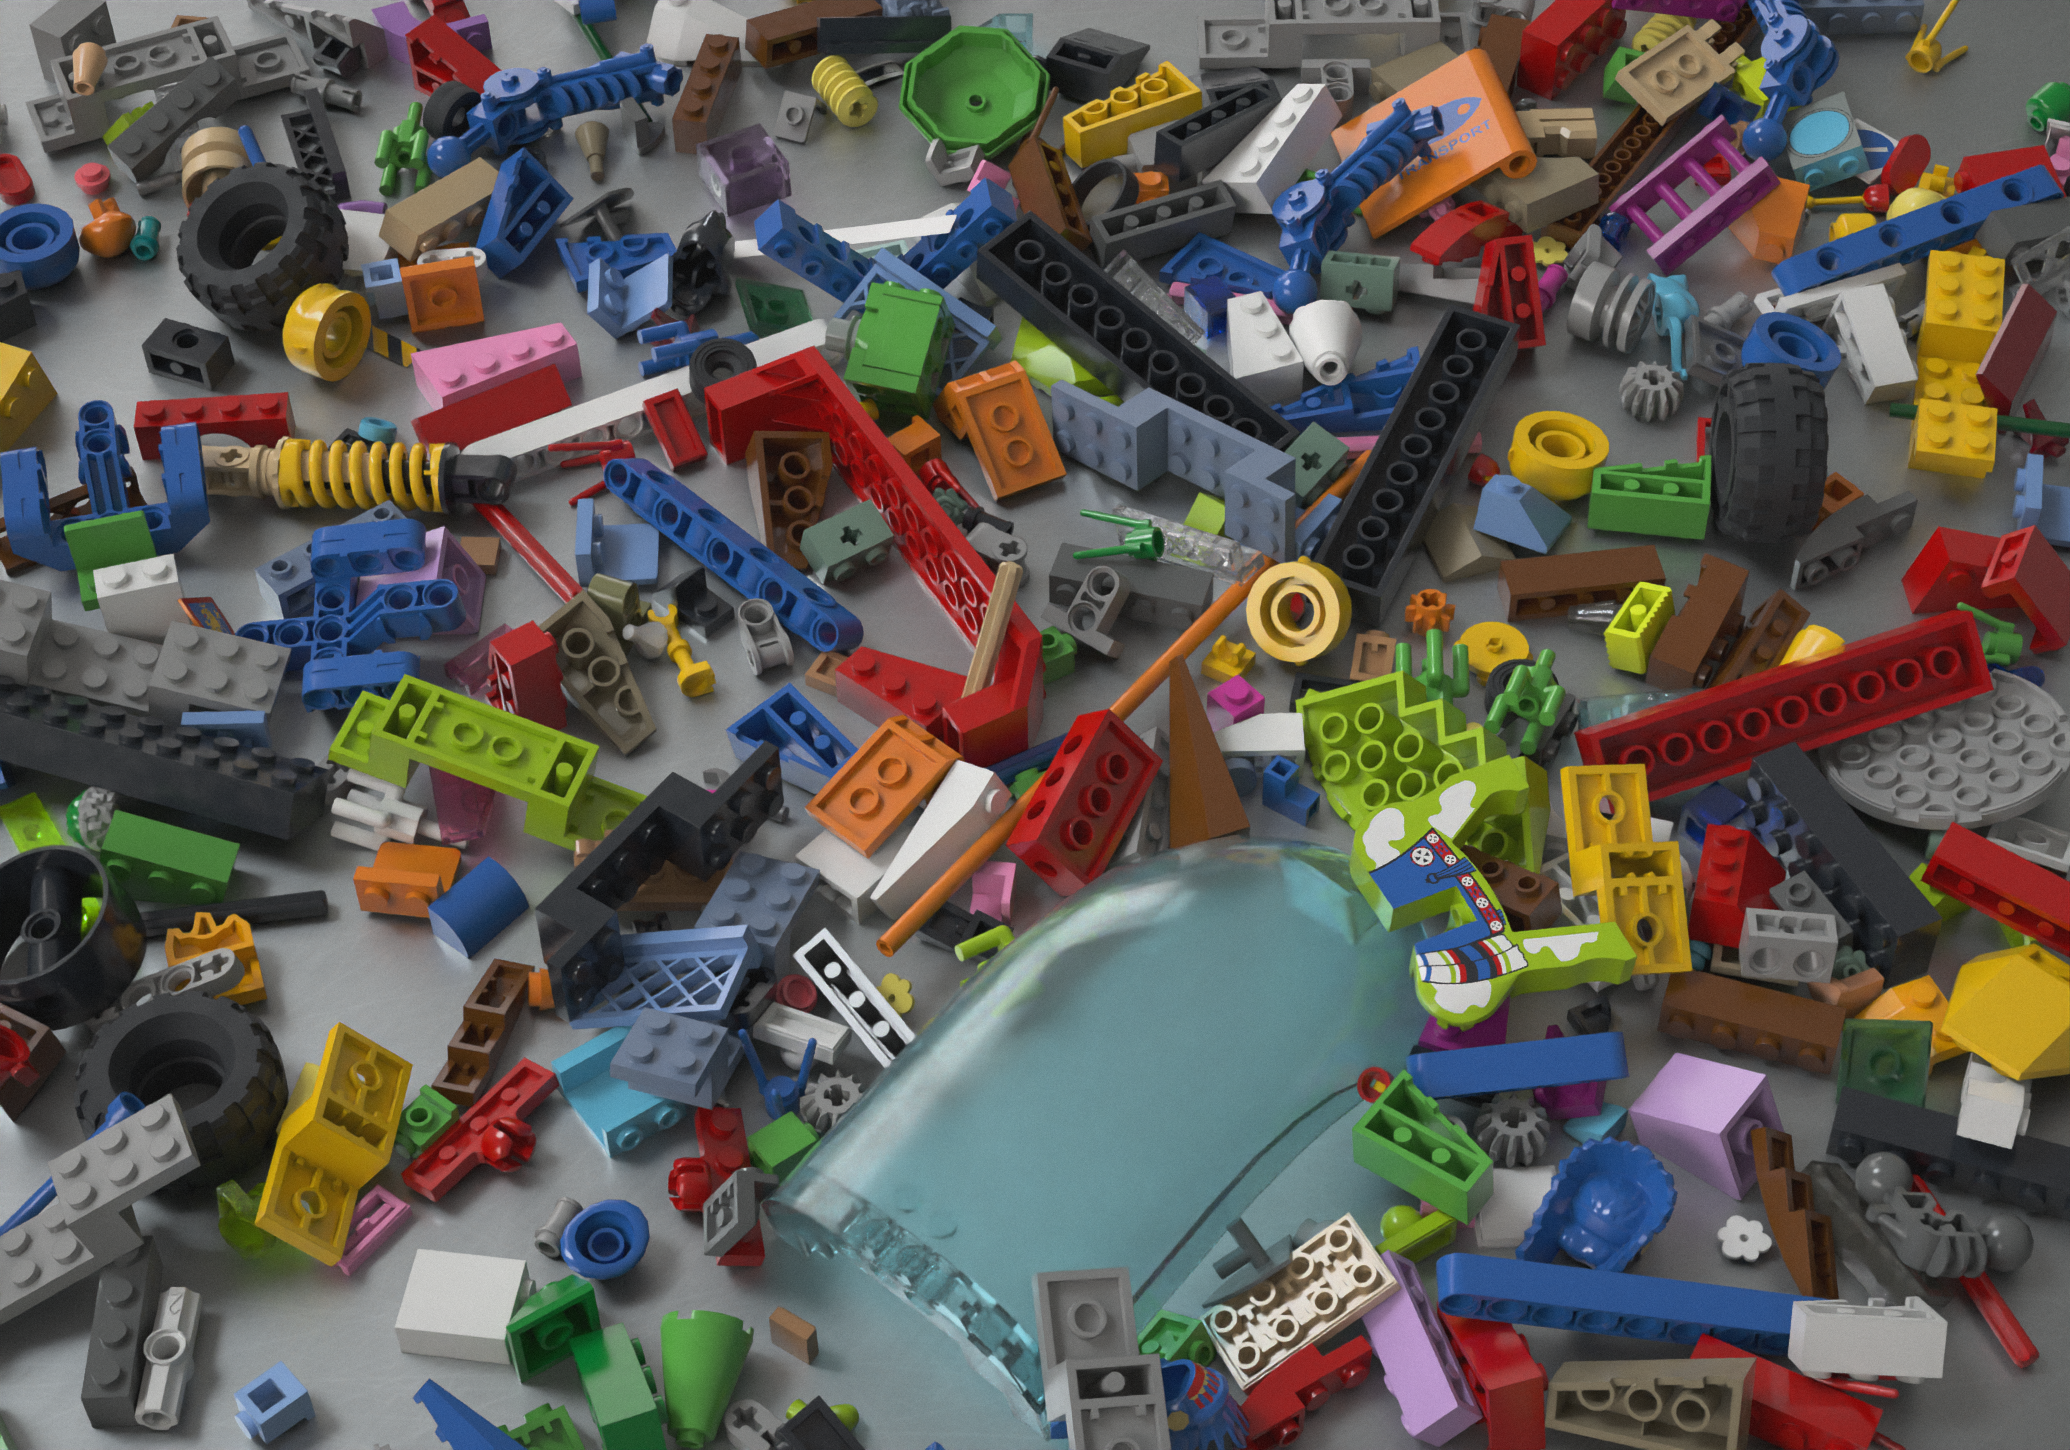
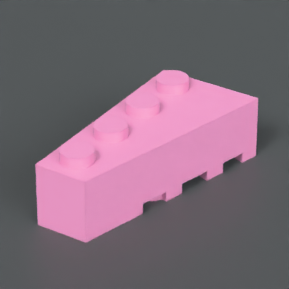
M561 322L411 353L417 387L434 411L554 363L563 384L582 377L577 343Z

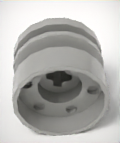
M1596 261L1592 262L1584 272L1573 296L1568 313L1567 332L1593 342L1603 331L1604 346L1612 349L1617 345L1618 351L1630 354L1637 346L1650 321L1655 301L1656 282L1646 278L1639 282V277L1630 273L1620 285V270Z

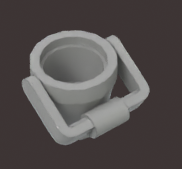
M1595 224L1590 225L1564 259V269L1568 273V278L1563 286L1576 290L1584 272L1594 261L1616 268L1623 259V256L1601 235L1602 231L1599 226Z

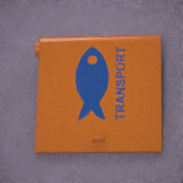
M1471 49L1331 132L1343 162L1358 148L1363 138L1367 136V124L1383 120L1394 111L1392 103L1398 98H1404L1411 111L1433 105L1434 107L1437 106L1442 114L1445 127L1444 134L1428 142L1431 153L1426 157L1417 156L1390 182L1380 186L1359 205L1374 240L1498 167L1507 177L1518 179L1529 175L1537 163L1536 155L1489 54L1482 49Z

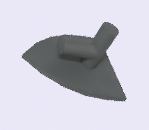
M622 188L607 192L559 225L560 227H565L596 216L608 240L620 241L623 236L617 224L627 222L630 218V213L626 208L610 212L609 209L632 199L635 193L632 188Z
M1241 1217L1229 1223L1226 1229L1239 1247L1216 1261L1213 1267L1222 1280L1238 1269L1240 1270L1222 1284L1202 1304V1307L1205 1309L1232 1299L1292 1262L1291 1235L1289 1234L1267 1250H1264Z

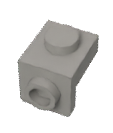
M940 138L932 140L925 161L928 171L935 176L939 185L942 187L957 182L971 181L980 162L985 157L980 146L975 145L960 149L948 155L946 153L947 149Z

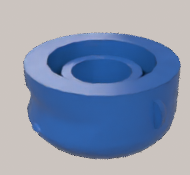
M36 203L13 207L0 214V274L20 270L26 290H40L60 283L75 269L79 261L80 247L73 219L67 212L49 204Z
M1769 312L1760 315L1754 322L1743 343L1741 360L1743 366L1746 363L1799 365L1802 370L1813 372L1820 380L1823 389H1825L1841 363V353L1829 335L1809 321L1787 313Z

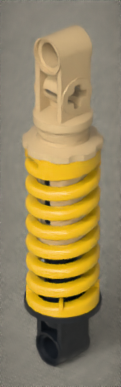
M286 436L278 440L275 449L268 448L266 445H256L254 448L202 445L207 494L231 497L244 495L253 496L256 499L274 496L281 509L299 507V504L305 508H311L319 504L326 509L333 508L338 504L344 509H352L358 504L362 509L370 510L390 500L396 507L398 506L404 511H412L418 506L425 512H443L446 515H454L459 503L490 505L505 503L510 496L517 475V466L509 457L499 454H460L456 442L429 443L430 460H428L426 447L422 443H415L412 446L409 460L406 446L402 442H396L392 445L389 459L386 445L381 441H376L372 445L370 453H368L367 447L362 441H355L351 446L350 452H348L346 444L342 440H336L332 443L330 451H328L326 443L321 439L315 440L311 445V440L292 439Z

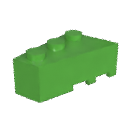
M1712 455L1700 456L1699 462L1678 464L1677 459H1669L1664 461V466L1643 468L1641 463L1594 468L1587 528L1704 540L1710 508Z

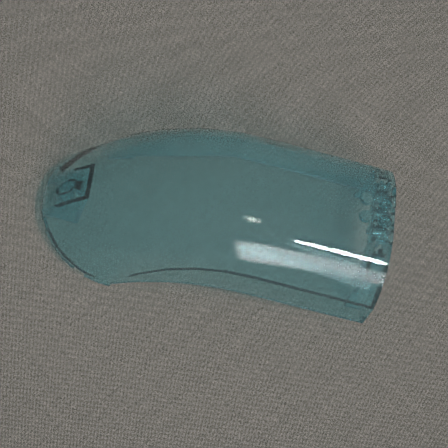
M1234 835L1153 852L1110 869L1061 901L986 961L936 1012L780 1182L779 1186L769 1194L761 1206L774 1233L808 1258L814 1250H817L829 1260L838 1252L958 1342L968 1366L1005 1394L1013 1416L1049 1442L1051 1440V1422L1047 1421L1031 1276L1037 1272L1129 1267L1138 1337L1228 1231L1226 1226L1239 1218L1294 1159L1321 1134L1364 1101L1358 1093L1357 1081L1365 1069L1379 1067L1389 1071L1394 1078L1403 1069L1407 1070L1405 1057L1409 1056L1414 1044L1418 1045L1421 1033L1430 1016V1013L1425 1010L1417 998L1414 977L1410 979L1409 972L1414 943L1427 939L1422 923L1419 921L1388 933L1351 877L1349 868L1351 855L1337 848L1308 840ZM1373 1079V1081H1372V1083L1370 1084V1086L1373 1087V1085H1374L1375 1082H1376V1079Z

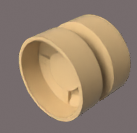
M210 127L194 133L185 142L181 158L182 196L186 207L189 209L190 203H193L196 197L200 198L207 191V186L217 178L222 179L229 175L230 170L243 165L247 168L253 167L237 130L226 127Z

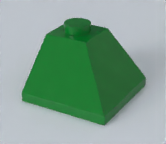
M571 1274L560 1281L548 1283L526 1301L506 1326L516 1375L521 1384L573 1356L569 1339L602 1329L595 1291L589 1281Z

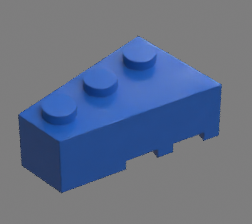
M524 147L501 163L475 247L485 253L488 268L499 279L524 262L574 199Z
M788 683L725 729L735 758L745 762L764 741H767L779 748L782 779L815 795L859 750L791 683Z

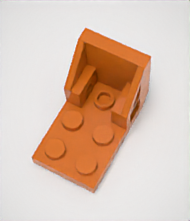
M469 241L436 246L434 250L469 248L470 246ZM398 253L412 334L485 322L473 256L418 265V257L410 262Z
M1016 360L949 382L934 401L933 407L937 417L960 440L969 437L994 501L1051 483L1067 475L1026 371Z
M906 716L890 717L804 808L811 818L869 859L918 805L924 810L926 809L956 759L963 762L965 760L959 753Z

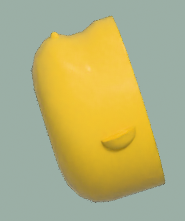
M319 283L303 291L291 305L283 327V346L291 364L304 373L332 382L341 380L349 375L361 360L368 344L371 330L369 305L360 294L348 290H339L331 284Z
M1560 411L1536 412L1525 416L1515 427L1511 448L1508 451L1509 467L1512 475L1519 479L1521 483L1534 487L1548 499L1556 501L1574 500L1591 492L1594 468L1605 467L1609 453V442L1599 427L1583 417Z
M1301 556L1298 561L1278 564L1260 575L1253 584L1248 596L1246 607L1247 623L1251 635L1267 654L1279 660L1294 662L1296 666L1301 667L1307 664L1308 660L1327 655L1346 636L1352 617L1351 598L1347 587L1337 574L1319 563L1311 562L1309 557ZM1297 592L1306 595L1314 608L1313 621L1304 630L1296 625L1291 616L1290 606L1292 598Z

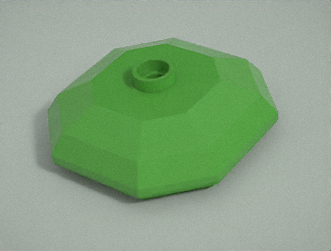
M959 25L905 64L899 110L930 144L932 140L940 138L947 149L946 153L948 155L960 149L979 145L985 154L983 160H991L1034 129L1048 99L1050 74L1008 29ZM975 102H981V103H982L981 105L976 106V107L971 105L972 103H975Z

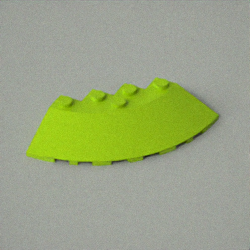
M1403 670L1295 700L1297 713H1302L1305 748L1308 749L1313 765L1311 769L1314 777L1320 781L1332 808L1355 832L1363 818L1373 810L1387 804L1420 798L1436 789L1453 774L1507 755L1505 741L1484 727L1467 731L1466 714L1443 698L1427 702L1426 686ZM1521 756L1512 760L1530 787L1524 812L1513 816L1498 814L1484 819L1465 842V845L1474 846L1484 853L1502 860L1511 861L1519 867L1539 874L1550 816L1548 777L1545 769L1526 756Z

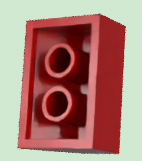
M1707 824L1688 925L1689 939L1739 948L1746 908L1780 910L1770 898V889L1785 881L1786 871L1751 831L1737 829L1731 825Z

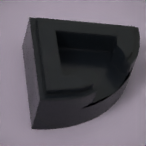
M1606 995L1568 1010L1567 1020L1578 1036L1609 1032L1611 1005Z

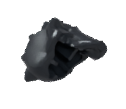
M712 210L701 220L692 222L686 228L677 251L671 256L673 258L672 306L670 308L681 316L695 315L704 309L710 301L711 295H728L731 291L733 281L729 271L734 259L735 238L726 229V218L723 212L718 213L716 210Z

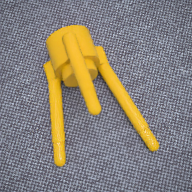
M1952 0L1926 39L1924 37L1928 26L1927 24H1922L1911 50L1905 56L1913 70L1920 73H1927L1931 69L1939 72L1945 64L1968 51V46L1964 45L1941 58L1942 47L1935 39L1960 0Z

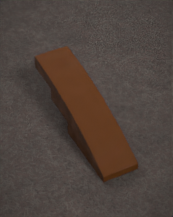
M494 958L464 1004L463 1022L447 1045L448 1060L431 1085L432 1089L453 1104L472 1107L481 1096L501 1058L528 994V973L535 972V966Z
M1768 1127L1750 1130L1756 1173L1768 1221L1793 1280L1802 1296L1839 1300L1831 1216L1815 1212L1811 1175L1795 1171L1792 1135Z

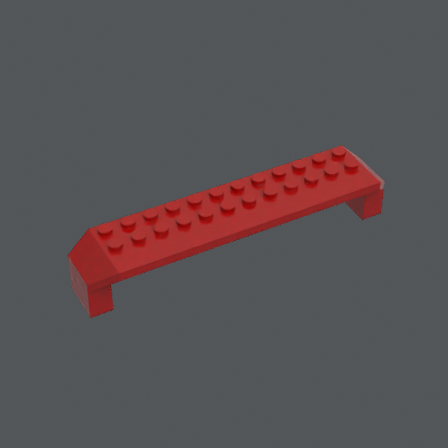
M814 345L704 388L710 444L726 465L746 458L745 452L754 431L829 432L833 468L860 503L871 499L894 534L892 542L894 548L975 652L996 576ZM1014 601L993 673V685L942 707L944 744L963 756L966 763L981 768L988 767L1032 748L1044 718L1043 700L1046 699V691L1043 685V673L1046 671V665L1043 659L1042 634L1016 601Z

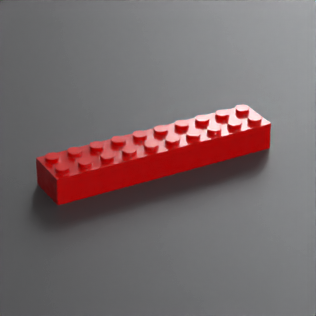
M1951 610L1574 732L1583 766L1645 764L1648 799L1651 802L1750 770L1752 758L1794 741L1805 752L1992 691L1994 688L1973 612ZM1602 798L1599 804L1600 811L1614 814L1615 810L1612 802L1607 798Z

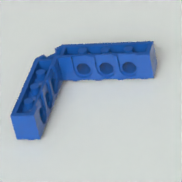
M987 177L970 190L971 195L954 210L950 209L946 212V216L957 215L949 233L921 236V240L905 255L900 254L897 258L942 289H945L977 260L978 249L1017 221L1012 194ZM779 199L754 221L758 251L843 303L876 264L872 257L867 259L851 249L848 242L845 240L840 242L824 232L821 225L818 223L813 225L797 215L794 208ZM880 277L875 281V283L884 284L885 282ZM866 308L857 309L856 311L864 314Z

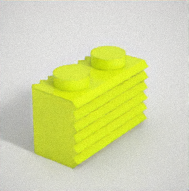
M1641 581L1635 586L1603 634L1606 636L1604 641L1607 644L1605 647L1608 648L1609 665L1612 668L1638 674L1647 673L1646 669L1648 668L1650 655L1672 614L1675 615L1673 595L1670 587Z

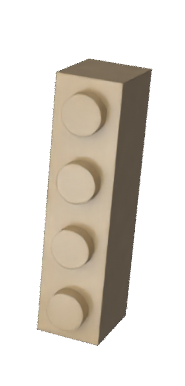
M481 157L475 159L387 209L378 236L410 262L422 253L434 250L436 246L446 240L452 241L460 232L469 227H476L485 218L499 172Z

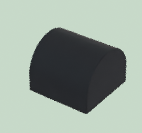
M330 34L312 58L316 65L348 78L358 70L362 53L359 46L352 48Z

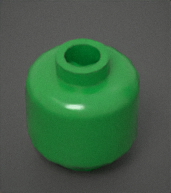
M2047 82L2027 100L2025 105L2028 116L2027 121L2034 130L2039 132L2046 131L2048 118L2070 122V85L2064 82Z

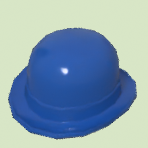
M607 1199L591 1204L576 1214L565 1227L560 1240L561 1256L571 1270L585 1278L606 1280L620 1277L633 1269L646 1252L650 1239L648 1220L639 1207L626 1200Z

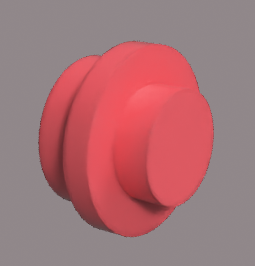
M87 163L76 171L74 178L77 186L84 193L94 195L102 193L108 188L111 175L105 165Z
M791 974L782 978L777 984L775 1002L810 1013L817 1003V990L809 978L799 974Z

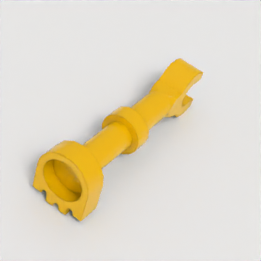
M673 604L667 605L669 614L665 617H658L653 610H648V621L661 622L667 629V653L670 660L677 663L680 669L677 683L681 692L687 697H697L714 692L712 685L716 684V680L710 664H708L707 660L694 664L691 658L692 649L688 641L682 639L677 629L679 619L676 606Z

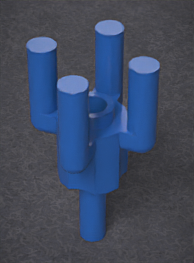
M684 321L638 330L637 337L641 345L673 337L675 339V343L651 348L653 359L639 362V372L641 376H646L677 367L688 366L694 351L701 344L719 338L718 334L714 329L690 334L689 327ZM756 330L723 337L739 341L744 345L759 340Z

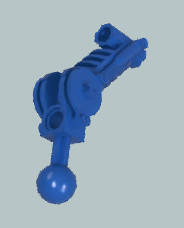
M1798 0L1745 1L1748 2L1765 35L1761 45V54L1766 60L1764 63L1766 73L1759 89L1770 100L1764 117L1750 122L1743 132L1742 146L1746 154L1755 161L1762 156L1766 162H1770L1782 154L1787 143V134L1782 122L1788 108L1805 106L1812 103L1813 97L1811 95L1813 91L1824 85L1833 76L1839 64L1840 57L1834 43L1826 36L1819 35L1818 26L1807 18Z
M646 43L640 46V52L630 54L621 51L614 58L599 61L587 68L552 75L551 69L546 67L539 68L537 72L527 68H509L498 71L489 76L484 82V93L480 96L481 102L466 113L470 129L459 138L456 136H443L433 141L427 150V164L432 173L442 179L470 163L471 154L479 147L493 148L495 154L502 155L508 151L507 147L510 145L535 141L542 137L549 128L552 130L562 128V118L595 110L619 109L620 101L633 97L637 104L651 101L652 105L659 107L665 103L663 94L673 97L680 91V85L683 81L682 69L672 64L657 61L653 45Z
M1404 98L1396 99L1392 103L1394 111L1383 120L1367 124V136L1363 138L1358 148L1331 173L1327 168L1320 169L1315 173V179L1303 181L1289 187L1275 200L1272 214L1282 229L1279 249L1290 266L1289 270L1278 275L1272 286L1274 303L1281 311L1287 314H1294L1295 310L1299 307L1316 302L1318 289L1316 280L1310 275V269L1314 274L1321 273L1322 261L1328 251H1337L1345 243L1348 236L1347 227L1352 226L1356 221L1352 212L1376 189L1390 182L1417 156L1426 157L1431 153L1428 142L1433 138L1443 136L1445 128L1442 114L1437 106L1430 105L1411 111Z

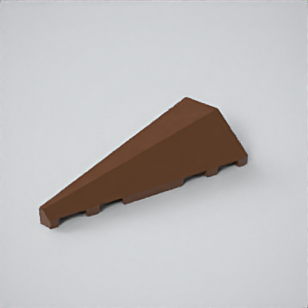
M1183 654L1169 661L1171 867L1207 857L1212 849L1247 839L1250 836L1251 827Z

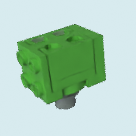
M886 281L884 284L872 282L865 303L866 310L862 318L858 314L853 315L851 320L833 317L827 326L825 348L830 351L844 353V358L848 364L843 379L858 402L870 398L874 401L878 410L912 417L919 415L922 419L928 420L956 324L944 297L937 291L928 288H921L919 291L909 290L903 285L892 281Z

